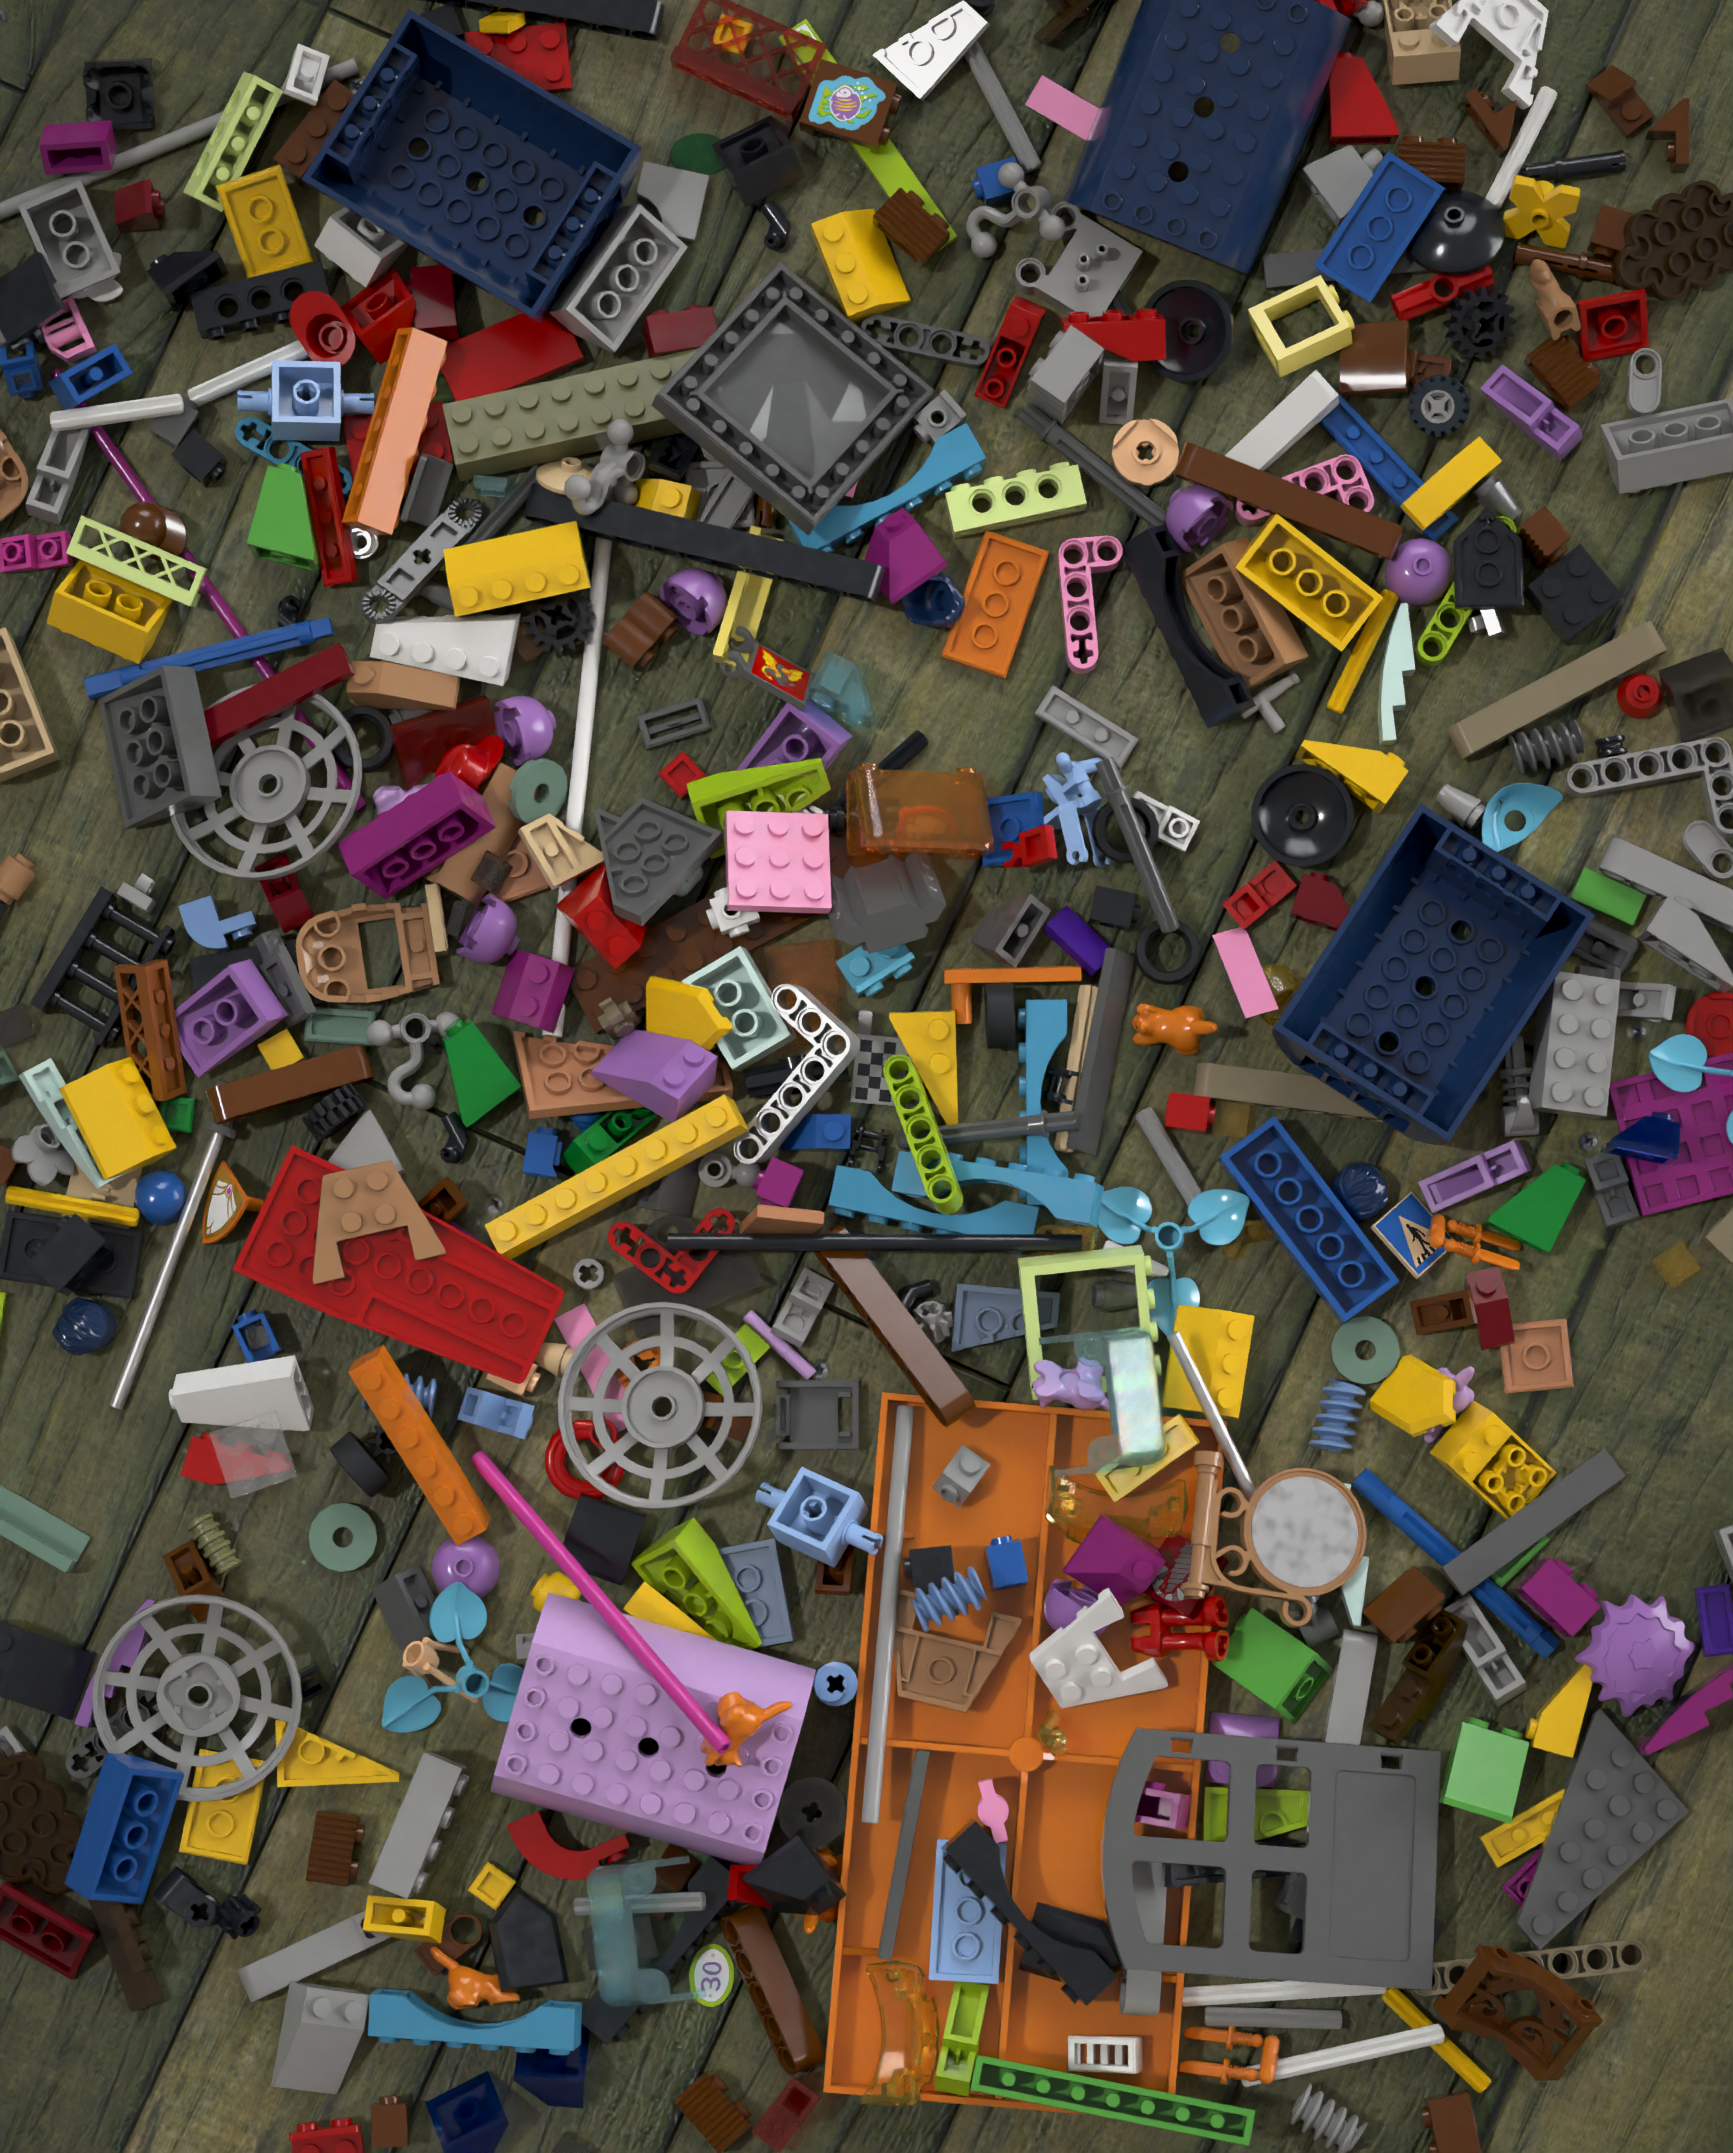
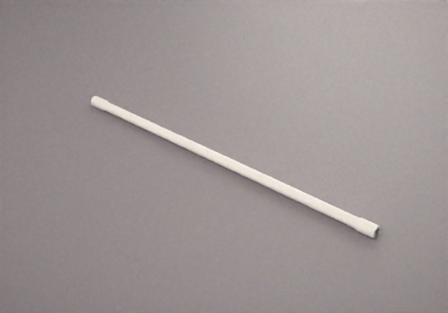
M617 478L610 483L605 499L614 501L612 489L617 483ZM597 537L595 538L589 596L593 606L588 609V611L596 614V619L588 621L595 630L585 634L588 643L584 644L565 826L581 835L612 541ZM577 878L559 887L558 903L576 888ZM558 909L556 912L552 960L568 965L572 925ZM564 1004L554 1034L542 1030V1036L562 1038L565 1017Z

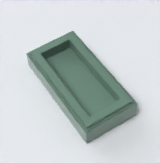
M315 1007L316 1012L306 1018L305 1042L373 1047V1044L368 1040L367 1029L376 1020V1012Z

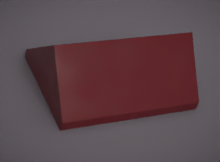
M3 1883L0 1887V1939L73 1980L100 1932L17 1884Z

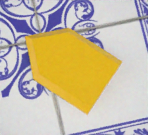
M657 976L649 978L646 984V1032L687 1039L710 1051L734 1027L727 1017H722L712 1003L714 998L707 988Z
M1411 1354L1401 1358L1371 1397L1369 1409L1409 1435L1416 1437L1427 1433L1429 1428L1438 1425L1445 1427L1456 1423V1411L1453 1409L1456 1382Z

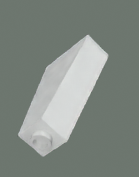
M1315 370L1225 456L1264 471L1339 405L1338 393Z
M295 1355L176 1374L173 1389L169 1390L171 1408L177 1410L179 1418L183 1423L308 1431L310 1430L314 1407Z

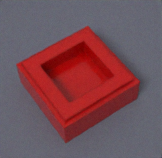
M683 751L658 773V776L681 800L689 794L687 783L706 777Z

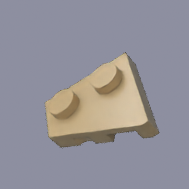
M550 813L521 827L518 831L552 890L604 863L602 851L584 841L585 837L575 830L566 828L562 821Z

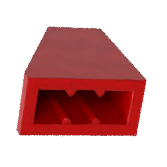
M1339 53L1326 84L1329 146L1396 144L1399 128L1363 57H1354L1352 53Z

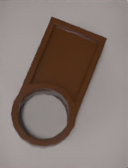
M469 1912L460 1913L443 1926L441 1943L424 1942L414 1952L432 1975L436 1976L445 1967L434 1959L431 1954V1947L436 1946L444 1954L455 1960L481 1939L483 1924L475 1914ZM468 1917L476 1921L479 1933L473 1942L464 1944L455 1939L453 1926L457 1919Z

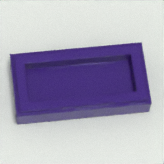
M1067 905L1042 929L1091 977L1103 966L1106 948H1111Z
M1730 1584L1694 1588L1703 1657L1733 1654V1602Z

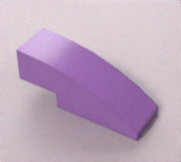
M1503 364L1480 388V391L1508 419L1560 462L1583 438L1581 428L1577 423L1556 409L1552 400Z
M1516 1139L1418 1183L1431 1212L1435 1213L1532 1171V1168L1519 1139Z

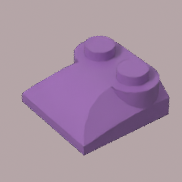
M1210 1712L1208 1734L1278 1739L1280 1718ZM1206 1761L1205 1781L1228 1784V1765L1225 1762ZM1259 1765L1256 1770V1786L1275 1788L1277 1766Z

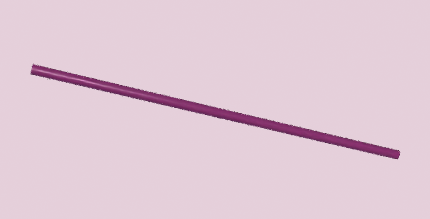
M61 368L55 369L51 372L50 377L52 379L63 373V370ZM83 402L80 405L74 407L73 409L88 406L85 402ZM101 425L92 426L91 435L138 502L148 501L156 503ZM185 547L179 557L199 565L189 549ZM185 567L194 580L197 572ZM205 574L200 586L201 592L234 639L248 636V633ZM264 656L249 659L263 680L276 675ZM296 705L295 720L314 729L300 707ZM303 735L312 750L317 747L309 738ZM323 758V759L321 760V762H322V764L324 765V767L326 768V764H325V761H324V758ZM335 759L338 787L343 790H351L352 781ZM359 794L355 807L356 812L361 811L368 805L361 794Z

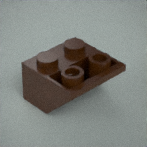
M1411 1566L1362 1609V1616L1386 1643H1394L1396 1641L1398 1644H1402L1417 1631L1413 1625L1421 1618L1423 1621L1430 1620L1443 1608L1439 1602L1445 1596L1415 1566Z

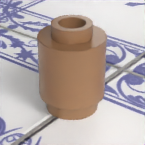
M20 853L16 857L9 854L0 865V900L8 905L14 899L18 900L37 875L32 870L35 864Z

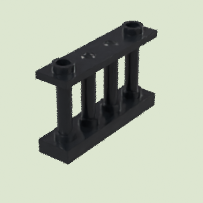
M101 886L30 1004L45 1014L48 1013L50 1008L53 1010L56 1008L60 1009L99 1032L95 1042L101 1047L106 1048L108 1043L114 1044L123 1029L120 1025L122 1019L117 987L81 967L82 963L79 960L85 950L91 951L93 949L118 965H141L160 959L161 955L166 957L172 950L176 939L173 938L175 931L172 927L165 924L161 933H158L117 909L118 905L115 903L117 897ZM111 920L152 944L153 946L144 961H138L99 938L100 934L97 931L102 922ZM134 975L129 984L134 992L137 989L136 975ZM75 978L117 1003L107 1021L64 996V992L61 990L68 979L72 981Z

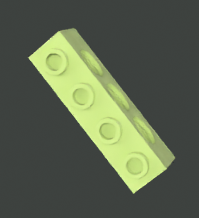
M243 72L183 193L223 212L224 209L216 185L240 178L283 90L253 74Z
M1061 462L1051 465L1049 471L1037 473L1036 469H1028L1018 472L1016 474L1017 477L1004 480L1003 476H996L985 479L983 481L984 485L971 487L969 483H964L951 487V492L945 493V503L953 539L983 533L985 530L992 531L1085 511L1087 502L1078 464L1070 466L1069 462ZM1050 484L1056 488L1057 494L1053 498H1044L1040 495L1038 489L1042 485ZM1017 491L1023 495L1024 501L1020 505H1011L1006 501L1005 496L1009 492ZM983 498L990 502L991 508L987 512L980 513L973 508L972 504L975 500Z

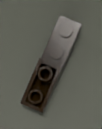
M1441 1609L1433 1616L1401 1663L1406 1668L1405 1672L1369 1723L1368 1727L1374 1733L1399 1746L1416 1720L1424 1723L1440 1697L1458 1659L1468 1628V1623L1465 1620L1444 1609Z

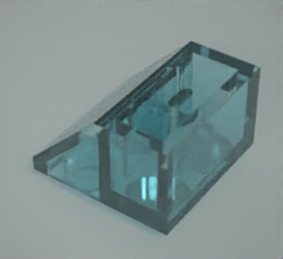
M828 651L810 685V699L814 700V705L825 713L831 714L834 710L845 716L843 721L852 727L861 730L865 726L871 729L874 722V711L859 666Z

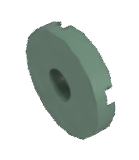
M547 758L531 759L525 762L517 770L510 783L509 791L512 792V800L508 799L513 816L526 824L549 813L555 817L565 802L568 789L567 776L563 768ZM541 785L540 793L534 799V792Z
M1370 1316L1355 1317L1342 1324L1333 1335L1330 1347L1332 1362L1338 1373L1349 1382L1361 1385L1377 1383L1389 1376L1397 1365L1400 1353L1398 1338L1392 1328L1381 1319ZM1368 1341L1373 1345L1374 1355L1371 1359L1361 1360L1357 1357L1355 1348L1358 1342Z
M348 1503L333 1504L320 1511L312 1521L308 1535L310 1550L316 1560L327 1569L339 1572L353 1571L366 1564L375 1553L378 1542L377 1527L370 1515L359 1506ZM342 1527L348 1528L353 1534L352 1543L344 1548L337 1546L334 1542L335 1532Z

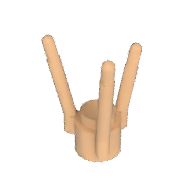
M424 1637L422 1642L414 1641L406 1647L402 1666L411 1671L414 1676L424 1679L428 1689L432 1687V1684L424 1674H432L448 1686L456 1685V1681L437 1669L439 1657L434 1649L459 1654L460 1651L457 1645L436 1642L428 1637ZM463 1691L459 1693L473 1703L478 1702V1698L469 1697Z

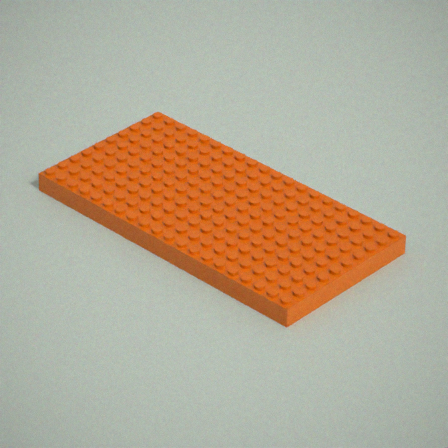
M882 1392L870 1531L881 1534L883 1536V1543L881 1548L874 1545V1548L878 1549L877 1554L870 1555L868 1553L841 1885L847 1895L839 1901L823 2092L1083 2114L970 2091L969 2097L934 2090L943 2034L955 1981L928 1979L937 1838L951 1839L972 1819L993 1839L990 1826L982 1823L977 1813V1805L982 1798L978 1781L991 1777L995 1793L1001 1795L1006 1800L1009 1808L1008 1818L1004 1822L1008 1837L1007 1841H1003L1007 1843L1005 1884L1013 1901L1024 1916L1032 1923L1037 1902L1103 1920L1110 1930L1101 1879V1843L1104 1815L1111 1784L1119 1761L1135 1728L1203 1733L1209 1660L1205 1657L1204 1651L1170 1650L1166 1657H1153L1166 1676L1168 1687L1061 1708L1032 1665L1029 1654L1055 1632L1044 1617V1601L1051 1582L1056 1579H1066L1073 1581L1071 1588L1082 1589L1084 1584L1064 1573L1063 1569L1100 1515L1103 1514L1158 1549L1170 1531L1191 1540L1198 1478L1196 1473L1197 1467L1194 1466L1195 1451L1206 1450L1223 1454L1221 1469L1217 1470V1475L1215 1476V1479L1218 1480L1217 1492L1222 1490L1225 1455L1208 1420L1184 1418L1200 1443L1120 1501L1114 1503L1095 1474L1174 1417L1051 1406L1042 1408L1039 1405L974 1400L976 1408L950 1426L944 1427L920 1395ZM898 1405L914 1407L899 1589L915 1593L916 1588L912 1586V1578L905 1579L903 1558L909 1557V1550L951 1545L954 1573L958 1571L966 1579L967 1567L972 1566L978 1575L988 1602L981 1598V1609L978 1611L969 1603L968 1615L964 1616L959 1611V1615L955 1616V1620L952 1622L943 1614L942 1626L940 1627L932 1620H929V1631L926 1633L983 1646L992 1611L1022 1618V1624L966 1714L899 1698L893 1649L879 1824L862 1823L861 1818L896 1412ZM964 1445L988 1462L990 1466L963 1504L957 1507L953 1503L942 1499L939 1493L933 1490L932 1486L960 1447ZM1217 1534L1216 1552H1217V1547H1218V1534ZM1012 1536L1013 1541H1021L1028 1583L1024 1586L992 1592L984 1550L987 1546H991V1539ZM1214 1587L1209 1593L1208 1597L1214 1595ZM1141 1594L1121 1605L1124 1618L1109 1624L1105 1631L1098 1636V1639L1120 1672L1152 1658L1151 1656L1131 1650V1638L1150 1636V1625L1131 1624L1130 1612L1140 1607L1157 1603ZM916 1616L913 1630L924 1632L918 1616ZM1209 1626L1172 1627V1633L1211 1631ZM1171 1740V1752L1190 1753L1191 1741ZM917 1749L925 1750L930 1753L892 1960L880 1959L877 1953L914 1753ZM1156 1757L1154 1759L1146 1781L1165 1784L1164 1791L1192 1796L1186 1830H1179L1134 1822L1133 1831L1136 1835L1195 1840L1201 1760ZM1191 1885L1167 1887L1163 1945L1187 1946ZM1009 1923L1005 1926L1002 1925L999 1983H979L990 1985L977 2055L1175 2094L1185 1973L1162 1972L1160 2007L1156 2017L1124 2015L1120 2013L1121 1970L1115 1973L1117 1978L1087 2006L1079 2000L1074 2004L1060 1989L1064 1985L1063 1982L1019 1970L1024 1949L1013 1938L1017 1931ZM1068 2036H1142V2071L1136 2074L1068 2071ZM1081 2044V2063H1087V2044ZM1096 2044L1095 2063L1100 2064V2044ZM1110 2045V2064H1115V2045ZM1125 2045V2064H1128V2045Z

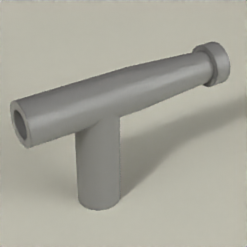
M1291 671L1287 677L1254 696L1253 700L1256 706L1240 716L1246 719L1259 710L1275 734L1283 730L1286 725L1270 702L1293 684L1296 685L1300 682L1296 673Z

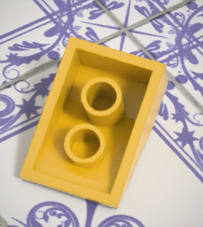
M1304 740L1295 756L1307 765L1318 766L1331 772L1343 783L1351 796L1377 814H1380L1408 773V770L1404 768L1405 762L1391 752L1385 755L1383 752Z

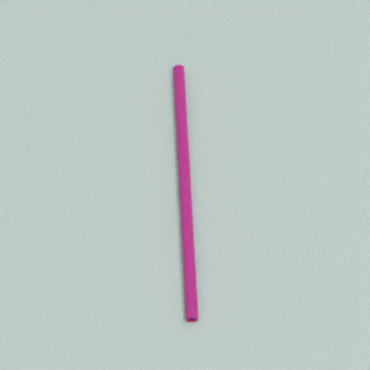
M477 1452L470 1462L714 1750L719 1755L728 1751L732 1746L729 1738L485 1452Z

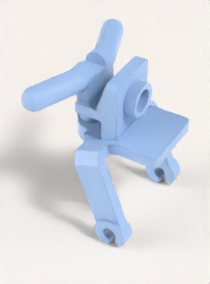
M1061 752L1057 755L1056 762L1066 779L1056 774H1046L1042 777L1047 785L1045 789L1047 795L1055 804H1059L1058 807L1044 817V824L1051 825L1057 830L1062 828L1067 848V861L1071 865H1077L1079 861L1087 862L1089 857L1078 815L1083 814L1093 851L1094 864L1099 868H1104L1105 863L1113 865L1115 861L1106 857L1105 863L1102 861L1103 853L1096 847L1092 836L1093 820L1100 809L1099 805L1103 799L1098 791L1094 790L1087 773L1098 771L1095 763L1102 761V759L1096 757L1079 762L1071 761L1067 753ZM1077 852H1079L1080 855L1079 861L1075 857Z

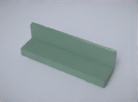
M0 1484V1535L63 1572L71 1573L89 1543L90 1536Z

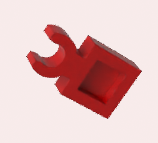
M1044 824L1019 833L1020 843L1008 841L1002 845V850L1013 851L1012 859L1004 862V867L1018 869L1023 866L1033 868L1058 859L1054 828L1051 825Z

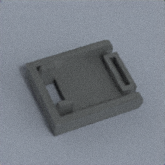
M859 1380L776 1381V1388H790V1394H776V1436H790V1443H776V1450H859ZM838 1398H852V1432H838Z

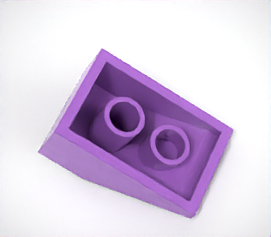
M809 699L803 711L787 702L737 770L821 758L826 771L853 735Z
M251 959L229 965L175 1009L181 1053L198 1078L251 1044L288 1016Z
M634 1029L617 1043L592 1070L591 1075L673 1123L684 1117L714 1084L718 1056L687 1039Z

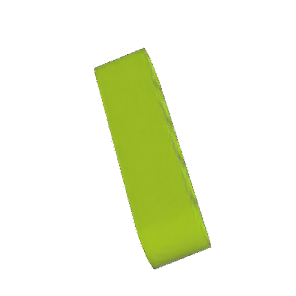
M1504 516L1497 517L1507 528L1517 534L1516 526L1510 518ZM1454 582L1415 647V657L1425 667H1434L1441 663L1472 610L1455 609ZM1444 613L1452 614L1457 620V626L1453 628L1443 626L1440 621V615ZM1426 642L1437 644L1440 654L1436 657L1428 656L1423 650V644Z
M900 1054L893 1055L884 1064V1077L926 1194L938 1212L946 1215L953 1214L962 1206L963 1194L922 1080L910 1058ZM908 1070L906 1077L899 1080L895 1079L900 1071ZM919 1100L918 1105L913 1109H905L910 1101ZM930 1130L927 1137L916 1139L920 1131ZM932 1160H941L936 1168L927 1169V1165ZM946 1189L952 1190L949 1197L937 1199L941 1191Z

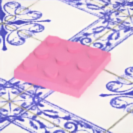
M726 811L727 911L830 914L832 904L828 814Z

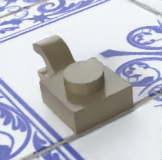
M609 997L599 1003L604 1014L597 1019L613 1040L630 1034L635 1029V1026L642 1023L639 1015L627 1000L617 1005Z

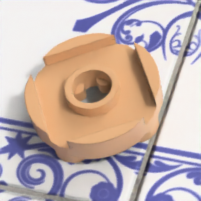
M1137 419L1125 424L1116 434L1113 441L1111 459L1117 473L1130 484L1142 488H1151L1164 482L1172 475L1178 463L1179 448L1176 435L1165 423L1156 419H1143L1139 421ZM1140 445L1143 448H1146L1148 445L1152 446L1151 454L1153 458L1151 460L1146 458L1144 460L1139 459L1137 447Z

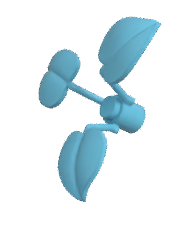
M1680 1034L1672 1036L1652 1049L1648 1055L1649 1063L1655 1076L1665 1086L1675 1091L1690 1092L1696 1090L1701 1084L1702 1072L1733 1077V1070L1703 1066L1707 1060L1706 1048L1699 1039L1691 1035ZM1733 1110L1726 1122V1133L1732 1145Z
M1118 1187L1103 1192L1098 1225L1110 1240L1122 1245L1133 1244L1138 1240L1142 1229L1143 1231L1154 1233L1159 1248L1167 1252L1169 1279L1163 1277L1156 1278L1147 1285V1289L1153 1288L1155 1297V1309H1149L1150 1320L1152 1322L1156 1321L1157 1327L1166 1336L1173 1332L1177 1305L1199 1307L1200 1294L1195 1282L1190 1278L1176 1279L1173 1252L1182 1247L1184 1234L1198 1229L1201 1238L1208 1244L1221 1246L1231 1243L1239 1236L1243 1229L1250 1204L1248 1196L1228 1189H1213L1202 1192L1188 1206V1215L1196 1224L1180 1228L1173 1222H1165L1158 1227L1146 1225L1145 1223L1152 1216V1205L1146 1194L1139 1189Z
M461 1582L449 1585L438 1595L429 1616L430 1628L435 1638L444 1643L456 1640V1645L465 1662V1666L461 1667L456 1674V1685L433 1686L428 1689L426 1681L414 1675L403 1676L395 1680L388 1688L384 1699L382 1726L384 1729L405 1733L417 1731L432 1724L441 1712V1703L433 1695L437 1692H454L459 1694L463 1691L472 1698L482 1696V1705L491 1718L501 1722L510 1721L524 1669L515 1664H501L494 1669L490 1681L481 1669L473 1665V1661L463 1645L462 1638L473 1639L483 1631L487 1622V1611L482 1600Z

